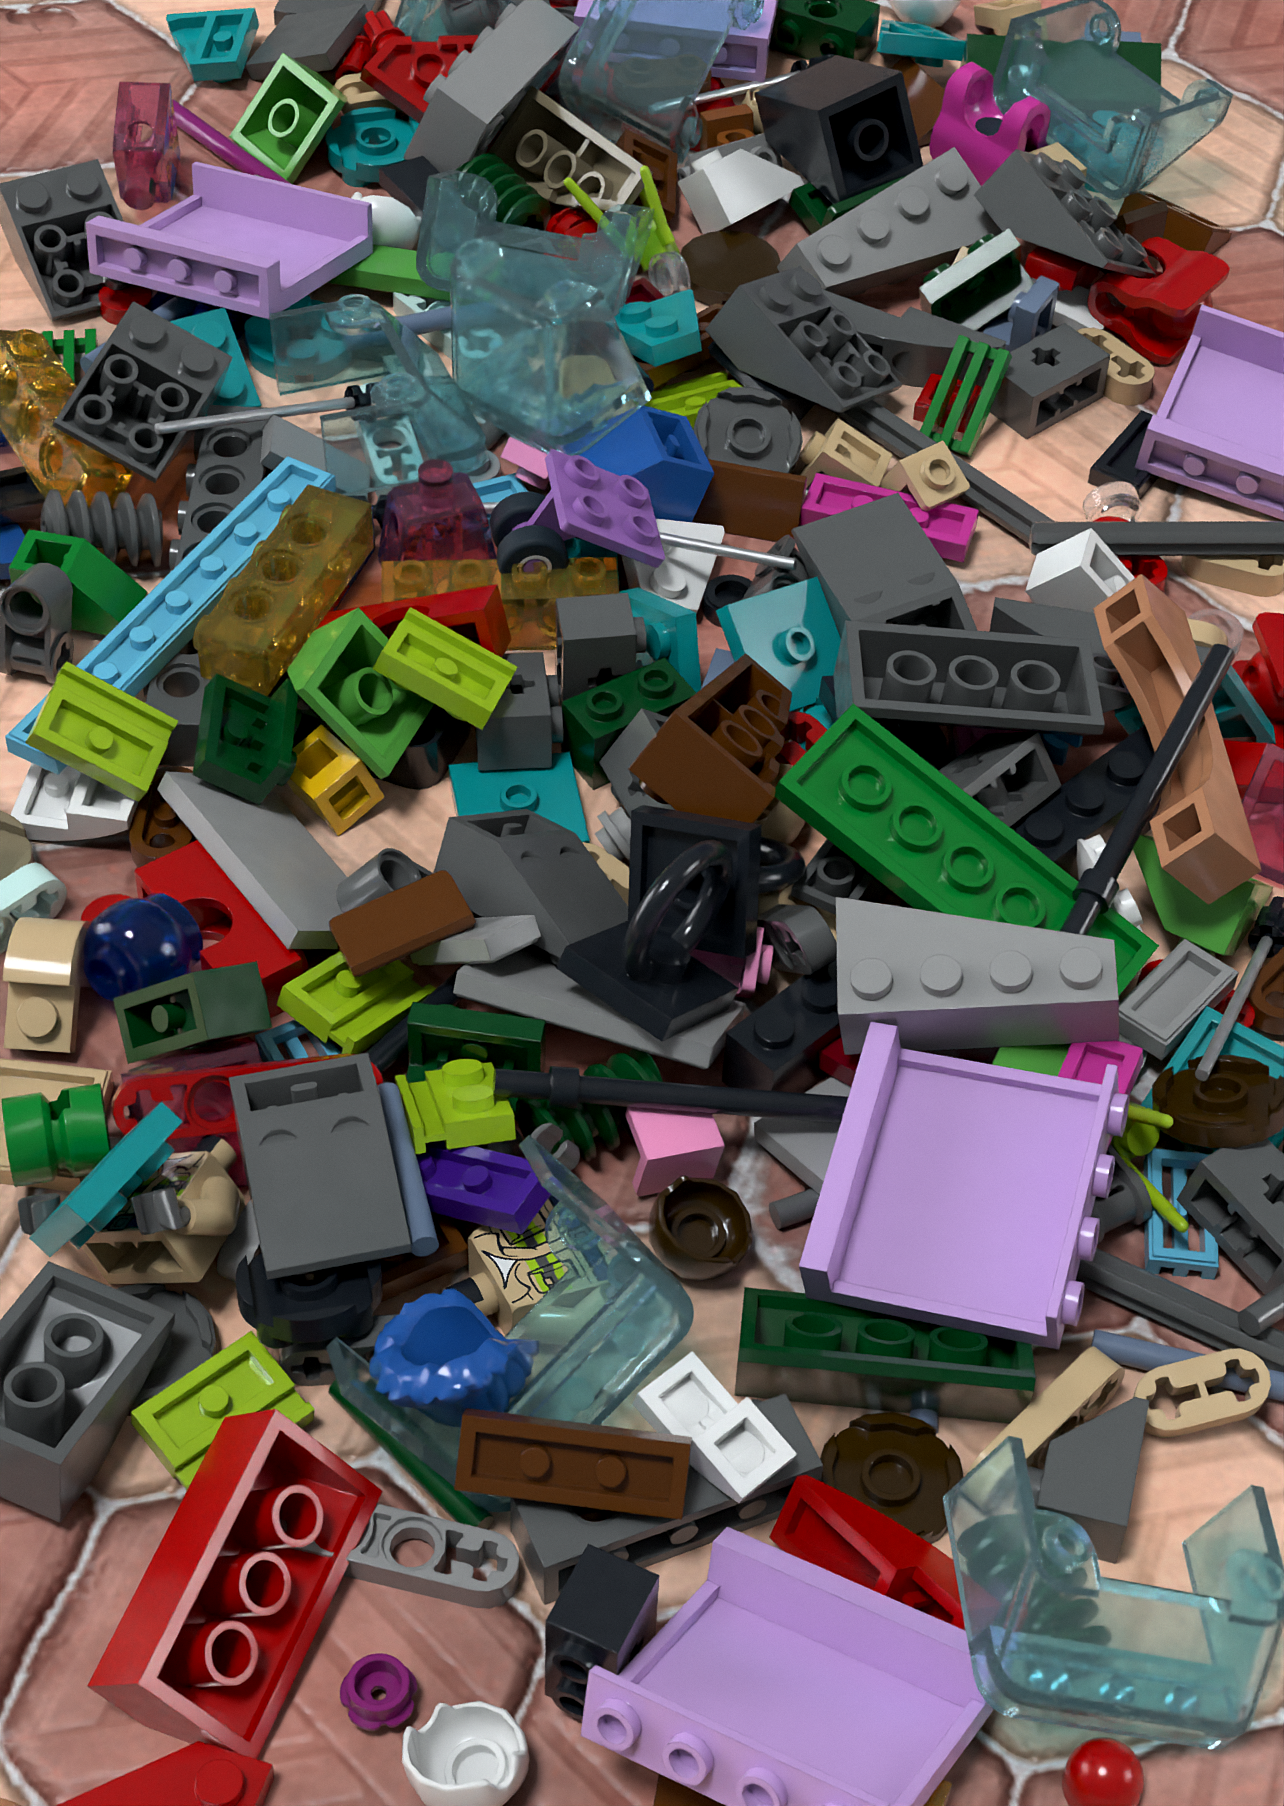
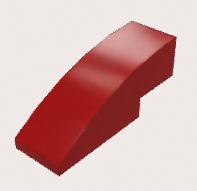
M809 1475L796 1477L769 1537L784 1552L992 1642L1009 1607V1604L977 1577L923 1538L852 1496Z

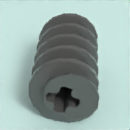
M58 489L49 490L42 506L40 531L85 538L94 547L103 548L105 556L114 564L120 549H126L131 566H137L143 550H149L154 567L161 566L163 520L162 512L158 510L152 494H142L135 509L131 496L126 492L119 493L114 507L111 508L108 496L104 491L96 492L90 507H88L81 490L72 491L67 506H64Z

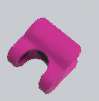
M969 62L957 69L947 82L942 109L932 131L929 149L934 160L955 147L982 186L1015 149L1031 152L1047 146L1046 137L1051 111L1046 104L1030 95L1014 103L1005 114H1002L996 105L993 95L994 77L988 70L974 62Z

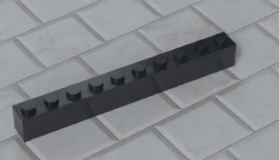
M1145 724L1064 783L1058 790L1010 826L1011 829L1077 881H1079L1077 840L1081 838L1087 840L1100 834L1105 844L1107 843L1155 753ZM1161 797L1141 835L1151 830L1149 821L1157 814ZM905 901L898 905L900 907L913 908ZM837 960L811 975H803L726 1032L722 1082L726 1086L805 1093L829 1075L819 1069V1051L841 1038L838 1019Z

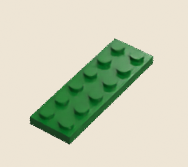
M852 704L780 779L776 786L775 797L914 909L1060 931L1075 903L1072 893L1078 883L1076 879L855 704ZM1111 907L1106 913L1098 914L1087 935L1114 940L1118 996L1159 947L1158 944Z

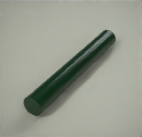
M344 1373L334 1380L329 1388V1395L456 1522L489 1530L494 1522V1516L470 1492L454 1490L455 1478L350 1373Z

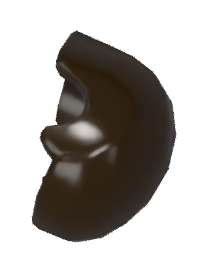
M686 1175L680 1176L658 1194L649 1214V1242L661 1264L682 1278L703 1281L718 1278L732 1271L746 1256L753 1242L750 1214L736 1191L715 1179L689 1178Z

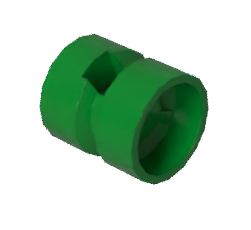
M101 1083L64 1088L61 1090L57 1100L49 1101L42 1092L2 1098L6 1146L15 1187L54 1181L60 1169H67L75 1178L87 1176L111 1151Z

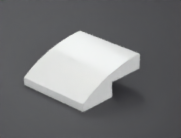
M31 763L10 815L20 821L26 830L28 840H84L113 835L128 830L138 802L70 766H67L57 775Z

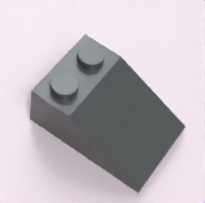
M47 1262L0 1319V1497L57 1522H62L100 1471L175 1324V1313L52 1262Z

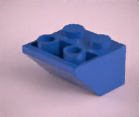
M635 404L565 438L561 447L564 454L585 457L601 469L619 476L629 475L639 480L648 489L655 519L692 522L714 475V471L686 416L640 404Z

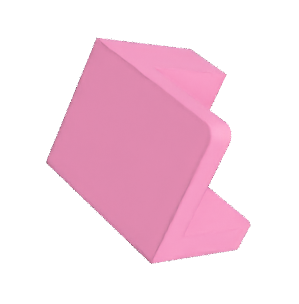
M627 1107L625 1116L641 1156L632 1181L637 1196L660 1193L682 1175H686L689 1178L713 1179L725 1144L712 1113Z

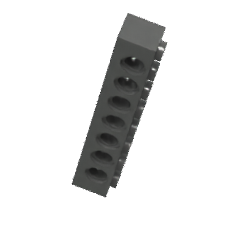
M209 405L207 416L265 408ZM268 420L195 429L194 457L197 464H188L186 494L189 501H180L178 533L181 535L180 540L172 539L170 544V572L273 471L260 464L263 426ZM256 573L143 688L144 696H147L146 704L178 720L175 729L169 737V743L159 765L194 767L204 688L216 673L225 676L226 668L233 661L241 658Z

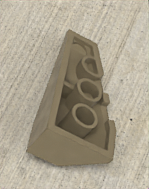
M532 85L488 151V153H494L499 156L506 165L510 166L517 175L525 179L526 183L535 188L538 194L546 198L549 203L584 209L564 185L565 178L570 177L584 190L603 213L625 216L644 188L640 175V168L644 166Z

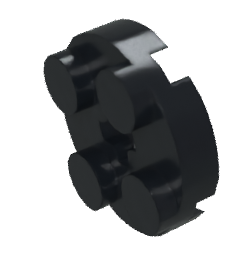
M261 1253L254 1257L249 1264L245 1255L238 1264L235 1274L237 1300L242 1317L257 1330L259 1342L273 1349L286 1348L295 1343L319 1342L339 1336L345 1338L362 1336L373 1326V1312L380 1304L383 1295L380 1259L267 1280ZM316 1280V1285L302 1286L301 1282Z

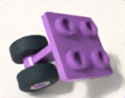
M551 449L545 458L551 485L548 495L544 496L535 492L512 494L495 506L490 517L492 538L497 547L496 558L500 577L508 587L521 593L534 594L547 591L564 578L569 565L564 541L574 537L655 568H659L665 560L648 489L632 476L616 475L595 466L590 460L579 455L569 456Z

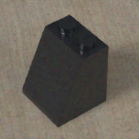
M836 55L754 93L766 141L833 204L909 175L923 166L902 71Z

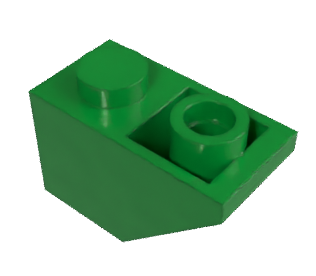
M29 529L9 566L11 584L28 568L37 563L55 565L66 573L73 589L71 626L73 630L108 635L148 595L143 587L85 538ZM30 593L33 599L37 601L39 604H41L40 600L34 594Z

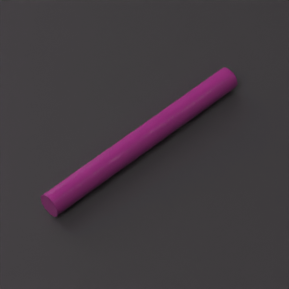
M167 98L160 105V113L167 118L168 110L169 120L170 98ZM173 99V123L242 173L257 174L263 178L291 184Z

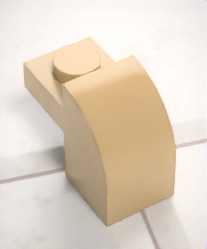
M20 917L16 921L8 942L2 980L9 982L4 1048L75 1053L80 987H91L95 922Z

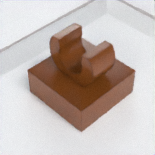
M747 104L700 112V151L754 136V112Z

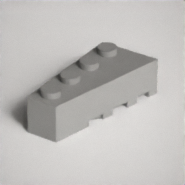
M523 0L518 6L510 3L496 22V29L494 30L487 26L475 41L471 50L472 53L470 54L468 51L463 50L450 67L448 77L446 78L439 74L431 83L423 98L429 105L403 158L410 160L424 156L448 180L453 171L461 164L486 153L488 145L495 138L498 131L503 130L531 85L539 90L562 63L580 27L543 0Z
M953 147L798 242L780 262L777 269L779 272L801 266L805 272H808L818 280L823 290L848 298L865 293L869 288L905 281L910 276L933 270L944 263H949L952 266L961 246L970 248L983 236L994 234L996 237L1002 233V230L975 198L974 194L981 188V185L956 148Z
M836 897L838 1019L844 1055L862 1053L870 1022L898 1026L901 1048L914 1051L1119 1041V998L1114 940Z

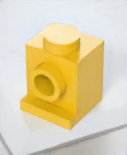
M323 725L316 728L292 749V751L297 753L298 757L293 774L287 782L294 794L320 816L338 837L385 797L362 760Z

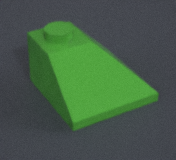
M282 53L229 137L249 154L293 184L346 103L348 97L320 74Z
M358 607L316 629L290 664L287 672L295 691L380 779L389 776L434 706V703L412 691L398 687L389 678L373 670L381 651L389 639Z
M1140 835L1133 850L1164 930L1180 936L1177 946L1186 939L1215 957L1216 953L1223 956H1234L1262 907L1267 902L1273 886L1251 877L1208 905L1162 869L1154 837Z

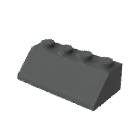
M845 620L833 674L837 718L852 704H855L875 721L1022 732L1038 731L1043 734L1075 736L1102 735L1105 723L1090 639Z

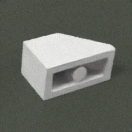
M716 149L692 162L691 165L695 173L678 181L681 191L703 234L719 231L791 193L794 188L804 185L799 175L743 149H739L723 158L719 150Z
M1090 528L1038 553L1025 592L1030 596L1032 603L1094 613V607L1134 580L1135 577L1096 532Z

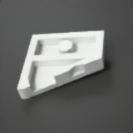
M656 519L658 531L662 533L721 544L725 534L724 527L720 525ZM662 545L665 560L659 568H655L621 555L629 589L639 587L694 612L698 611L717 555Z

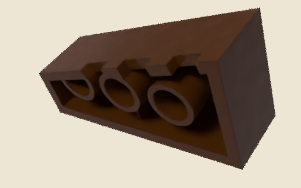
M745 653L677 708L630 765L628 770L639 778V784L648 796L661 804L671 805L677 811L754 823L775 797L776 787L771 785V783L778 776L780 763L775 760V757L784 745L785 738L780 735V732L787 725L792 692Z

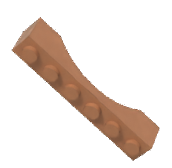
M1141 574L1093 609L1104 650L1131 694L1148 731L1154 752H1156L1194 681L1201 663L1185 611ZM1212 701L1161 795L1157 814L1149 821L1162 869L1208 905L1262 871Z

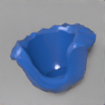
M450 1288L443 1290L441 1294H424L414 1302L404 1303L400 1314L394 1316L391 1321L384 1325V1329L380 1331L374 1345V1355L370 1360L369 1372L370 1376L378 1381L375 1390L388 1398L394 1406L416 1408L436 1423L461 1428L462 1415L466 1408L502 1413L506 1410L510 1398L516 1397L525 1386L526 1378L531 1374L534 1363L533 1358L539 1354V1341L506 1339L469 1298L456 1289Z

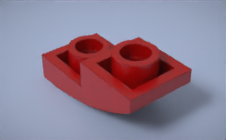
M1038 246L1027 256L1024 269L1032 278L1038 279L1042 275L1060 283L1058 291H1072L1077 285L1087 288L1098 276L1100 267Z

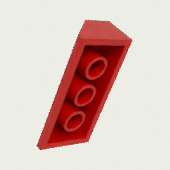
M277 1409L225 1417L87 1687L145 1727L190 1744L201 1741L257 1759L348 1567L349 1562L346 1558L350 1551L357 1547L383 1491ZM279 1519L287 1521L286 1533L283 1531ZM314 1541L320 1548L334 1552L332 1557H325L291 1548L304 1547Z

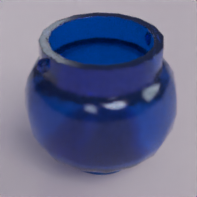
M152 893L144 899L127 898L114 903L100 912L89 925L83 947L84 972L91 987L103 998L113 1001L114 998L190 973L192 967L200 961L199 951L203 950V938L198 924L190 912L176 899L164 893Z

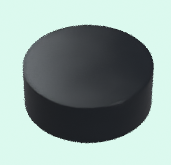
M722 575L710 580L706 585L702 602V611L706 619L722 628L716 610L728 604L741 601L752 581L739 575Z

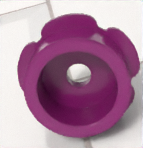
M383 1653L370 1654L359 1659L343 1679L340 1687V1701L344 1707H348V1717L356 1726L369 1731L378 1730L381 1725L394 1728L405 1722L414 1710L412 1696L417 1693L416 1679L413 1673L397 1658ZM381 1689L386 1692V1696L382 1700H375L371 1696L375 1690Z

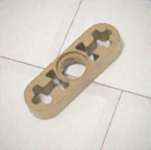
M1090 1347L1084 1351L985 1447L966 1473L962 1484L963 1489L991 1512H997L1002 1509L1024 1488L1029 1466L1043 1469L1051 1440L1092 1420L1107 1405L1119 1388L1124 1378L1125 1369L1096 1347Z

